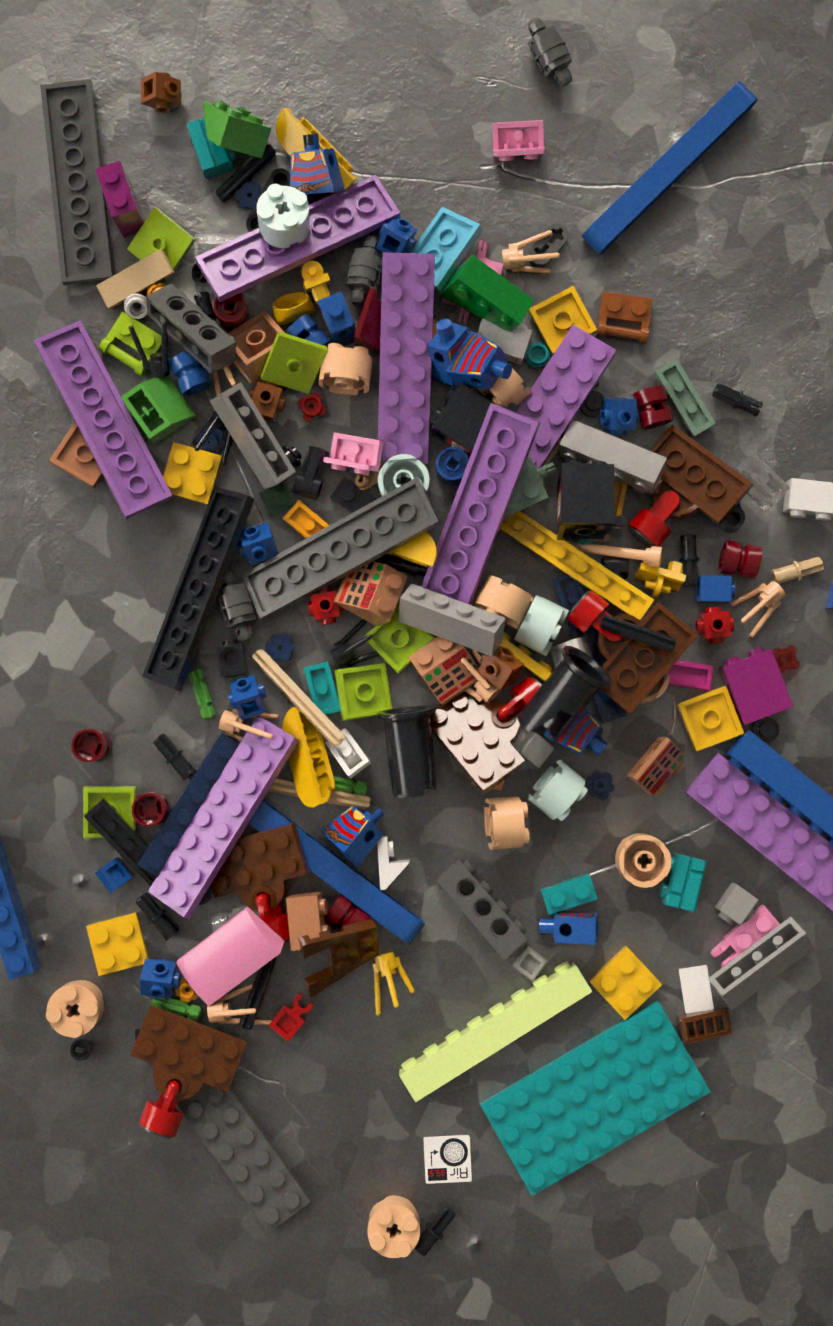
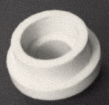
M138 293L129 295L124 302L126 314L134 319L145 317L148 314L147 298ZM135 302H139L141 304V307L134 308L132 304Z

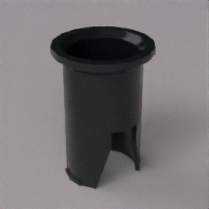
M565 646L562 649L563 660L520 713L517 714L518 721L529 733L543 724L552 735L553 744L558 741L599 689H609L613 683L609 674L596 660L573 646Z
M408 706L377 712V717L384 721L393 797L424 796V789L436 790L435 756L430 718L436 711L435 706Z

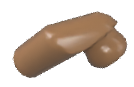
M383 460L380 461L379 471L384 465ZM370 471L369 475L359 474L355 478V484L360 490H368L378 485L379 472Z

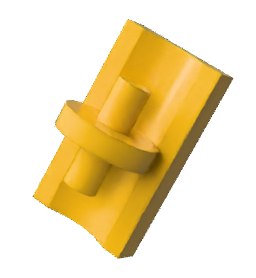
M308 261L305 263L301 271L302 277L305 280L303 287L306 293H312L317 305L319 300L330 296L327 288L330 285V278L328 273L323 274V267L318 262Z
M643 561L635 574L634 580L645 582L644 587L652 589V597L657 599L660 592L669 594L670 590L679 592L682 583L684 584L686 575L683 574V564L670 561L667 569L650 567L649 564Z

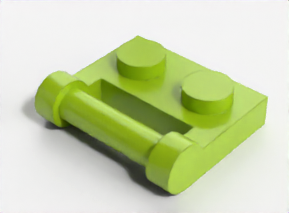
M122 312L108 335L101 341L98 350L104 354L112 355L134 369L137 375L143 377L147 370H143L142 360L135 359L116 347L114 343L118 339L137 351L129 331V326H133L147 360H149L150 354L159 353L161 350V335Z

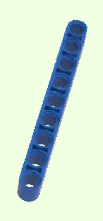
M741 81L737 82L584 232L582 238L599 255L604 253L754 106L758 98Z
M264 799L249 821V824L259 832L293 823V821ZM295 824L309 870L410 945L424 927L425 922L384 890H380V887Z

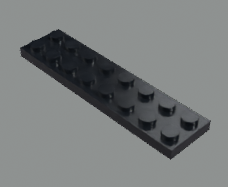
M214 488L142 677L174 690L182 691L247 518L251 512L254 498L230 490Z

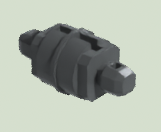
M536 17L528 23L529 32L533 36L528 43L530 52L534 57V62L539 66L545 77L549 78L555 75L554 79L558 85L564 87L572 81V75L569 68H567L572 61L565 41L562 40L555 27L551 26L545 29L546 26L543 21Z
M367 236L362 248H355L351 262L348 265L346 286L352 290V304L358 307L364 306L370 288L375 289L377 292L380 278H382L383 255L376 249L379 239L375 236Z
M227 571L221 586L222 589L216 600L219 608L218 612L221 614L226 629L236 628L235 632L238 639L244 642L252 639L253 636L251 626H249V623L256 620L252 605L253 601L250 599L244 583L235 584L236 581L232 572Z

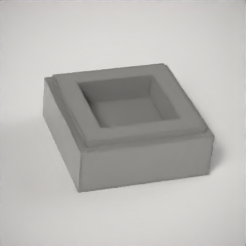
M526 945L512 964V967L533 982L548 960Z

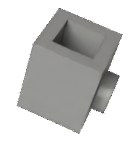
M732 882L715 908L721 911L718 916L730 925L733 921L741 925L743 921L746 923L754 913L752 908L758 899Z

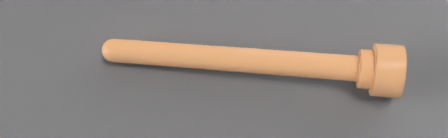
M566 541L586 554L643 560L650 567L660 568L662 547L652 546L651 548H646V550L597 544L582 545Z

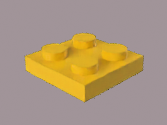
M574 285L531 307L528 311L551 355L555 353L572 325L577 326L590 335L597 332V328Z
M173 442L163 475L172 495L208 505L216 484L222 456L204 450L195 451L193 447Z
M726 686L677 703L694 751L696 752L744 734Z
M138 912L86 926L99 976L144 964L145 959H150Z
M627 946L623 947L589 980L624 1020L662 986L658 979Z

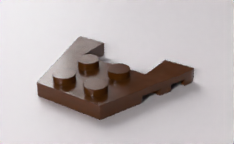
M373 919L343 926V931L330 934L329 930L319 933L320 937L312 939L308 935L299 937L300 950L304 958L327 949L329 967L305 977L306 990L310 997L315 996L379 954L377 926Z

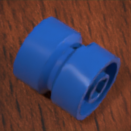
M309 314L301 316L285 332L286 334L324 345L327 349L328 344L332 343V340L323 330H317L318 324Z
M183 351L169 360L168 363L174 376L180 377L178 379V386L183 396L200 393L213 384L207 369L202 368L203 366L187 351Z
M449 447L441 451L436 461V474L439 480L446 485L454 486L460 484L469 461L468 455L458 447Z

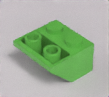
M215 100V103L204 101L203 109L207 139L223 148L259 158L263 157L272 129L263 124V118L251 114L250 110L239 106L236 109L230 108L229 104L219 100Z
M169 376L156 377L141 382L121 396L125 405L154 444H157L196 416Z

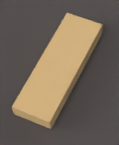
M160 249L96 286L106 306L112 309L124 302L129 295L139 294L151 285L173 275L175 272L164 250Z

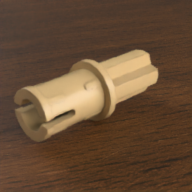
M820 557L799 563L793 561L792 565L773 569L771 576L772 580L778 584L794 579L799 581L804 576L823 571L824 566Z

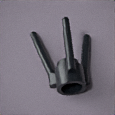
M162 322L161 353L150 354L149 360H147L134 327L129 326L132 339L142 360L143 370H149L151 377L170 375L167 322Z
M216 411L199 432H203L204 428L208 427L200 440L197 442L195 437L192 441V444L196 445L195 451L200 450L215 428H220L222 431L226 430ZM229 431L221 460V465L223 466L226 464L232 442V436Z
M362 619L340 641L334 644V649L330 650L333 659L340 668L344 665L349 668L356 663L380 656L374 651L353 658L356 656L354 650L372 638L370 634L352 645L349 642L346 643L368 621Z

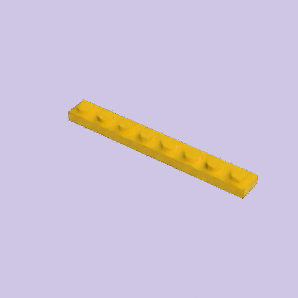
M521 511L511 515L506 523L502 522L501 531L591 591H595L599 596L627 615H632L642 620L653 604L654 599L565 540H557L556 534Z

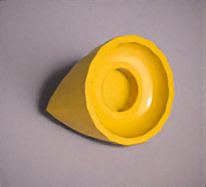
M301 291L284 294L274 300L272 304L274 321L278 326L295 322L305 314L311 315L317 311L309 295Z

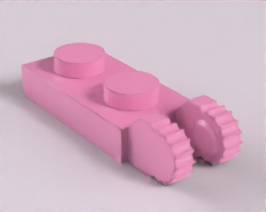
M761 905L754 911L752 917L746 923L743 921L741 925L738 924L723 937L724 939L710 953L713 957H717L730 945L734 952L723 960L721 967H724L780 924L768 909Z

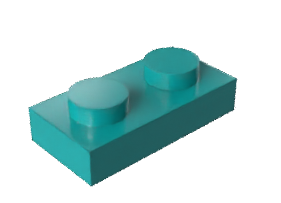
M329 662L305 667L304 672L312 702L325 715L341 711Z
M590 874L540 889L549 915L598 899Z

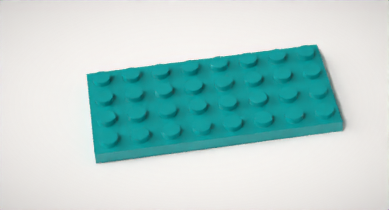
M656 1000L630 1015L626 1020L623 1019L480 1102V1106L530 1194L533 1196L711 1091L661 1004Z

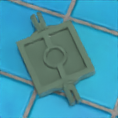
M528 455L504 519L549 498L543 486V478L557 472L553 462L538 469L532 462L530 455Z

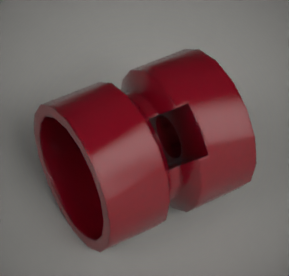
M239 293L222 302H219L217 297L215 298L213 303L214 312L220 325L226 330L232 331L250 320V311L242 294Z
M664 385L648 387L633 394V399H637L636 409L641 410L639 421L642 430L660 427L674 420L671 407L665 403L668 400Z
M725 540L719 557L718 571L725 574H735L738 571L740 577L755 579L762 561V547L747 544L742 548L738 542Z
M84 729L73 737L71 748L74 756L80 761L87 763L102 761L109 755L112 743L109 735L103 730Z
M148 792L139 795L132 804L133 818L142 826H154L164 822L171 811V804L168 798L160 792Z
M340 894L327 911L324 919L328 926L332 929L338 927L339 932L343 931V926L367 921L370 915L359 907L354 908L353 902Z

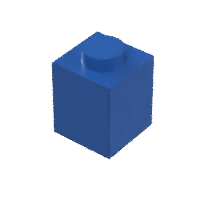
M700 575L698 577V585H696V603L727 604L731 602V598L735 597L736 592L735 583H732V576Z

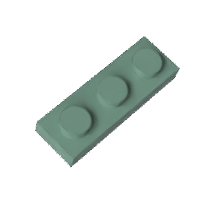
M678 359L673 360L654 372L660 385L665 386L670 402L692 438L716 424Z

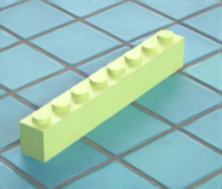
M568 961L563 962L554 969L556 971L549 977L546 975L539 977L533 982L534 986L526 991L524 989L518 990L511 995L512 1000L503 1005L500 1002L489 1009L490 1014L482 1019L480 1016L475 1017L467 1023L468 1027L461 1032L458 1030L451 1032L445 1037L446 1041L437 1046L434 1043L423 1051L424 1055L418 1059L412 1057L402 1063L399 1076L414 1101L417 1102L590 994L592 990L574 961L570 964Z

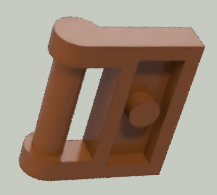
M603 291L596 337L604 338V335L634 339L638 340V343L646 344L653 298ZM606 320L639 324L640 330L606 325Z

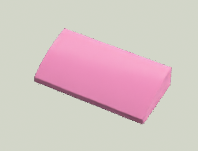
M246 907L178 959L176 964L192 989L210 1006L278 956L285 941L249 907Z

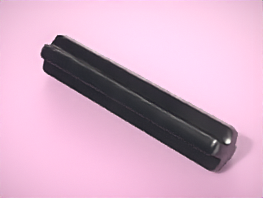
M267 143L262 158L251 156L215 191L218 199L223 203L228 201L235 191L241 188L243 182H248L276 155L275 149Z
M607 614L602 617L600 622L601 629L667 652H672L676 645V639Z
M276 957L257 971L244 1008H255L256 1013L241 1016L239 1027L251 1030L253 1028L276 962Z

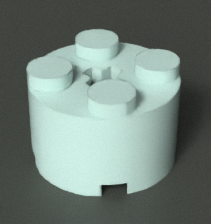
M270 185L267 191L260 196L257 203L258 226L264 240L278 248H288L296 242L298 244L307 237L310 229L307 196L305 193L290 186Z
M400 454L393 456L379 471L378 486L381 496L400 487L401 484L397 483L401 482L402 477H406L407 482L418 477L421 479L428 494V470L421 461L412 455Z
M536 595L514 640L546 656L552 646V642L549 639L555 640L561 628L557 623L562 624L569 610Z
M558 760L556 762L559 764L558 767L554 769L550 766L533 786L536 792L534 796L529 793L528 800L552 820L558 818L562 821L569 815L571 811L569 807L575 800L580 801L588 789L584 786L585 780L562 760Z

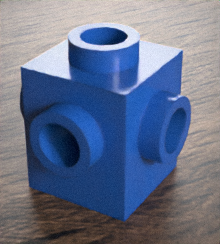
M395 217L390 223L385 222L379 232L380 240L376 249L386 253H411L417 242L414 236L418 229L412 226L406 219Z
M603 398V409L600 411L602 429L611 430V435H626V430H636V424L639 419V413L636 409L637 399Z
M268 522L248 527L242 531L238 549L242 558L247 556L250 566L263 563L279 554Z
M255 675L230 682L232 693L228 694L231 707L237 709L241 720L266 713L263 699L267 698L263 683L258 684Z
M145 959L140 977L141 995L152 996L158 999H172L174 988L178 989L180 983V973H176V962L164 959Z

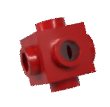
M331 587L323 588L316 592V594H312V601L307 602L309 616H314L315 621L321 622V625L337 623L336 619L342 618L341 611H345V609L333 603L337 591H331ZM329 601L330 608L327 610L321 609V603Z
M721 607L706 608L705 613L697 615L698 620L695 621L696 633L700 636V641L708 640L709 644L724 643V638L731 637V632L734 631V620L732 616L729 617V611H721ZM715 620H718L719 630L713 627Z

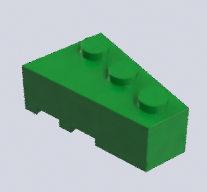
M473 254L455 270L439 295L508 332L513 331L522 323L534 302V299Z

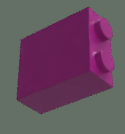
M117 161L95 169L111 216L123 237L138 233L145 221L132 184L121 162Z
M758 647L748 651L749 656L739 659L737 655L724 660L725 665L718 668L741 725L749 724L793 707L772 649L763 650L762 647Z

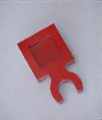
M301 992L296 995L292 1008L285 1004L269 1023V1026L288 1042L305 1022V1019L300 1015L309 1012L313 1006L312 1001L305 1007L299 1004V1000L303 996Z

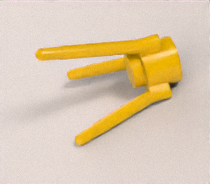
M394 952L375 956V963L372 964L377 1016L381 1014L380 972L382 977L386 976L395 1008L399 1006L392 974L397 973L395 968L400 973L409 992L412 994L415 992L401 965L400 957H395Z

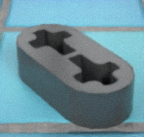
M560 223L549 226L546 231L551 230L555 234L561 232V240L556 239L551 244L552 234L536 241L531 247L529 255H536L535 251L540 253L545 247L547 248L545 254L559 253L568 240L569 233L567 228ZM553 258L530 261V263L534 267L543 268L546 267L553 260Z

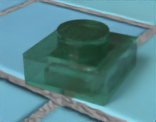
M282 482L259 493L271 517L294 506Z

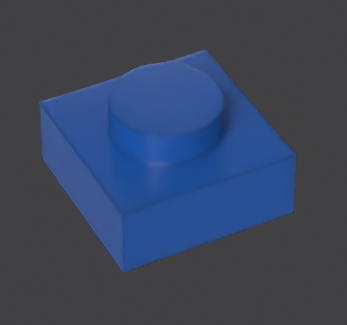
M118 857L95 872L109 893H112L132 878Z

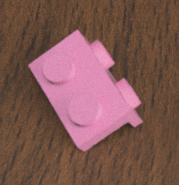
M543 120L492 123L493 155L495 157L499 156V161L514 160L516 155H524V159H539V154H545Z
M334 432L330 458L324 457L323 462L332 463L331 469L346 471L347 466L353 467L354 473L369 475L370 471L379 472L384 441Z

